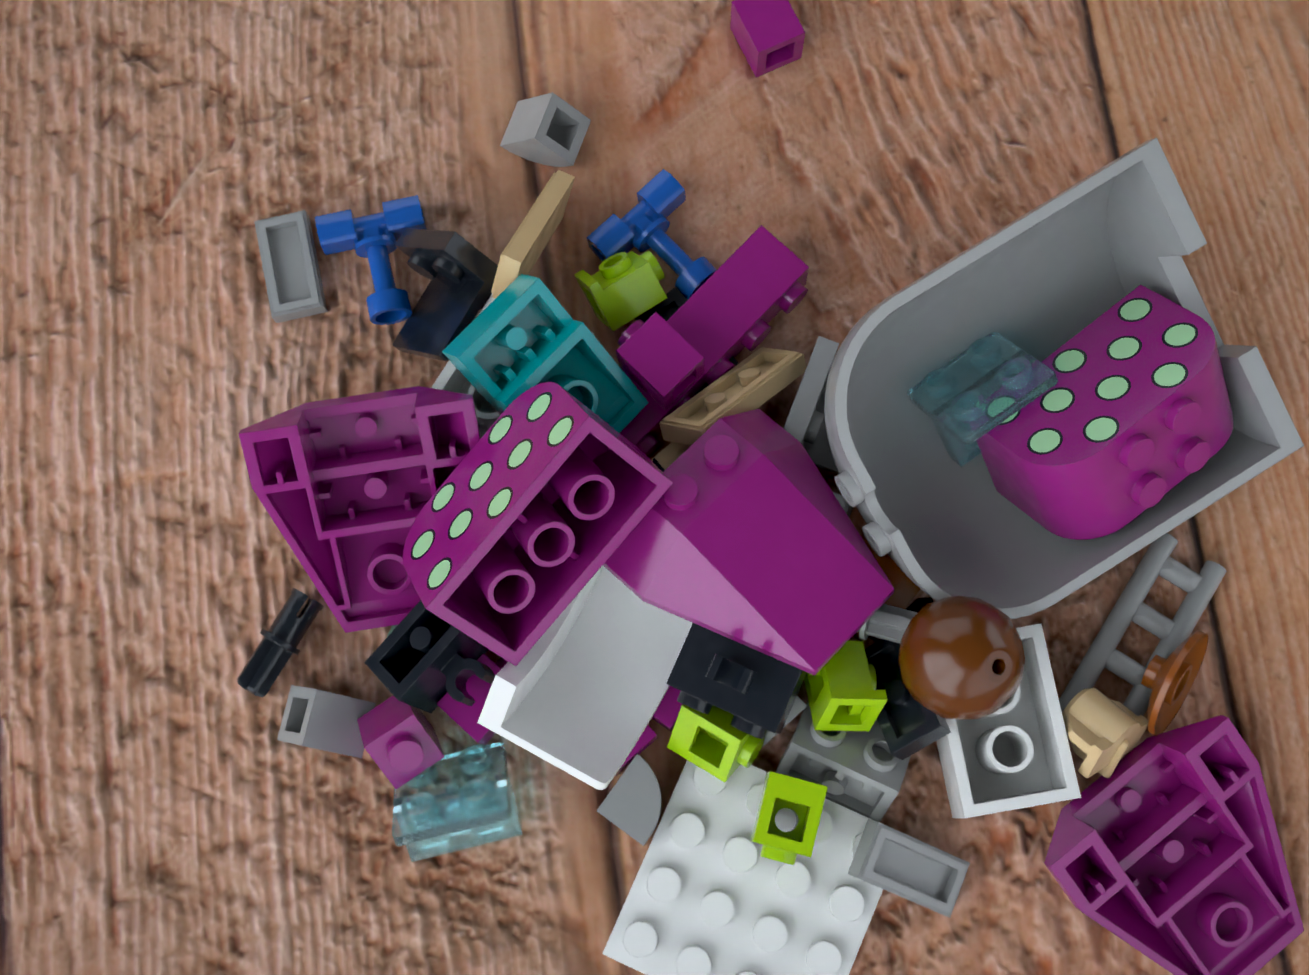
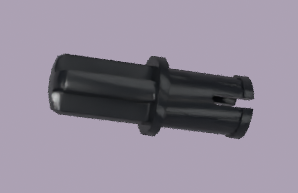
M295 588L292 589L290 597L268 631L265 629L261 630L260 634L264 637L237 678V683L242 688L259 697L267 695L291 655L294 653L298 656L301 652L297 649V646L319 611H322L324 606L321 603L309 598L297 616L308 595Z

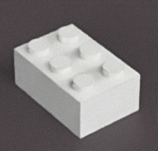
M1041 623L1016 628L1020 635L1025 655L1023 678L1016 692L996 712L980 719H946L951 733L936 742L952 818H970L1081 798Z

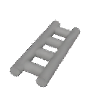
M1166 533L1153 541L1059 699L1062 713L1076 694L1083 689L1093 688L1103 669L1106 668L1133 685L1123 705L1137 716H1144L1148 709L1151 689L1141 685L1148 664L1156 654L1167 659L1190 636L1226 574V569L1220 564L1208 560L1198 574L1170 557L1178 543L1177 539L1172 535ZM1158 575L1187 592L1185 599L1172 620L1143 603ZM1131 621L1161 639L1145 667L1116 649Z

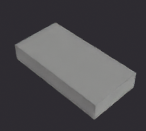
M303 210L254 221L271 316L274 321L280 323L328 312L310 217L307 212Z
M868 819L848 874L950 918L970 863L887 825Z

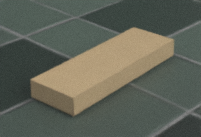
M558 170L549 179L500 256L491 290L493 298L496 299L520 274L528 275L563 219L575 179L574 176Z
M765 347L759 348L662 419L663 421L659 424L663 439L692 445L718 419L758 409L805 372L807 367L804 353Z

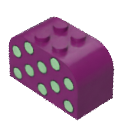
M1140 284L968 418V422L998 493L1051 533L1068 539L1087 540L1103 537L1123 528L1147 508L1155 506L1168 491L1188 475L1200 470L1207 463L1208 459L1215 455L1230 438L1234 426V417L1215 335L1211 326L1195 313Z
M555 382L540 383L522 393L504 410L422 508L406 538L403 550V566L425 609L514 666H517L673 482L639 448Z

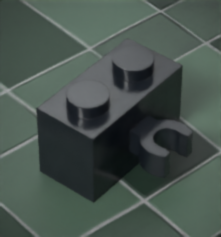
M421 600L364 662L398 701L428 713H432L438 707L437 703L447 692L454 700L472 706L476 701L466 690L467 680L476 674L481 680L492 684L495 678L490 667L477 661L489 649L425 609Z
M693 623L666 684L681 690L677 698L678 702L709 715L714 705L734 715L730 723L731 726L756 738L763 739L766 730L773 733L782 732L807 672Z

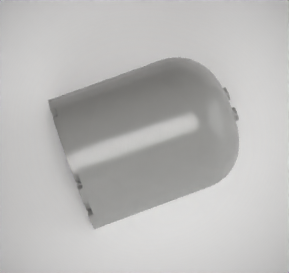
M1157 138L1145 141L884 299L858 320L836 353L827 379L824 407L828 442L839 472L834 477L836 485L845 500L852 507H857L866 522V525L862 527V531L876 554L880 557L888 554L909 579L936 601L953 596L980 598L1008 615L1010 619L1029 616L1045 610L1304 446L1257 346L1224 345L1186 267L1182 256L1193 253L1206 245L1207 242ZM1141 284L1195 313L1211 326L1215 335L1233 412V430L1226 444L1208 459L1207 463L1200 470L1188 475L1168 491L1155 506L1147 508L1123 528L1109 535L1094 539L1075 540L1063 538L1046 530L997 492L968 418Z

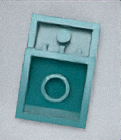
M520 274L442 351L462 375L500 414L522 393L544 382L559 384L619 433L649 403L584 322L573 320L538 277Z

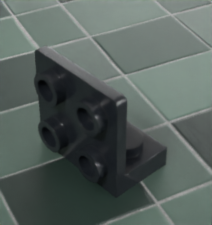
M405 228L395 246L410 257L407 264L414 271L431 279L414 307L412 315L407 319L394 340L393 346L401 352L448 361L449 359L442 351L474 320L478 311L484 307L490 298L498 265L455 231Z

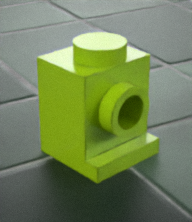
M649 250L640 256L633 251L614 254L605 259L599 265L600 271L592 276L583 269L574 274L595 315L612 331L617 330L667 299L659 283L660 280L665 278L664 272L657 259Z
M848 640L815 676L807 673L804 678L814 730L870 731L888 700L885 690H876V671L872 664H868L863 641Z
M683 704L667 748L721 781L726 782L740 765L746 768L752 765L765 739L756 738L730 725L734 715L714 705L709 715Z
M772 771L767 772L751 837L752 842L763 844L761 857L795 865L797 854L807 857L812 856L827 786ZM783 808L792 810L796 815L795 827L787 832L781 831L775 823L777 812Z

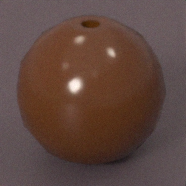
M953 596L927 604L911 619L900 641L899 664L903 683L914 700L942 718L973 720L996 712L1016 692L1023 678L1025 655L1020 635L1008 615L980 598Z

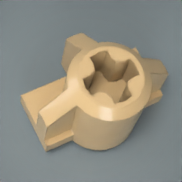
M1086 688L1080 691L1067 704L1062 713L1067 737L1071 741L1073 751L1084 760L1078 772L1086 779L1097 772L1103 777L1110 778L1122 756L1136 747L1148 726L1147 719L1144 716H1137L1121 702L1110 700L1096 688Z

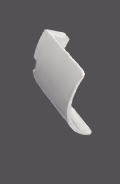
M602 565L518 665L514 666L507 662L495 675L477 723L588 785L603 790L609 785L625 762L670 687L666 683L693 623L642 601Z

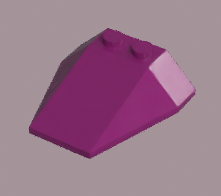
M421 386L308 402L241 429L238 434L252 489L345 633L399 625L421 600L403 566V550L408 533L425 504L481 439L473 395Z
M760 409L718 419L663 472L673 484L603 564L607 570L642 601L814 676L894 593V587L801 442Z
M1219 715L1158 734L1157 737L1151 736L1146 738L1119 761L1110 778L1099 777L1080 793L1081 798L1073 799L1061 809L1044 862L1048 870L1079 911L1173 975H1254L1304 932L1259 762L1229 717Z

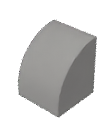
M553 92L520 100L516 104L500 146L519 157L542 165L553 167L573 166L591 120Z
M291 685L277 740L362 758L364 746L357 719L375 708L376 703L323 690Z
M637 754L599 806L597 812L644 846L658 824L662 808L660 785L653 770L640 755Z

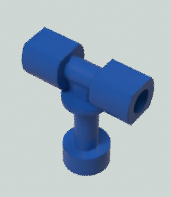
M663 169L637 192L638 204L621 219L617 215L612 214L587 237L589 248L602 262L614 254L620 252L627 253L634 246L640 252L652 248L679 276L675 282V287L688 300L717 269L705 257H700L693 261L666 234L670 225L666 218L686 201V195L682 185L668 171Z
M418 195L382 202L384 212L354 218L352 210L349 209L315 217L320 245L325 255L355 249L358 256L368 258L375 293L367 297L366 303L370 321L373 324H395L408 319L412 315L408 292L403 289H397L395 286L389 254L396 250V240L400 238L405 228L426 229Z

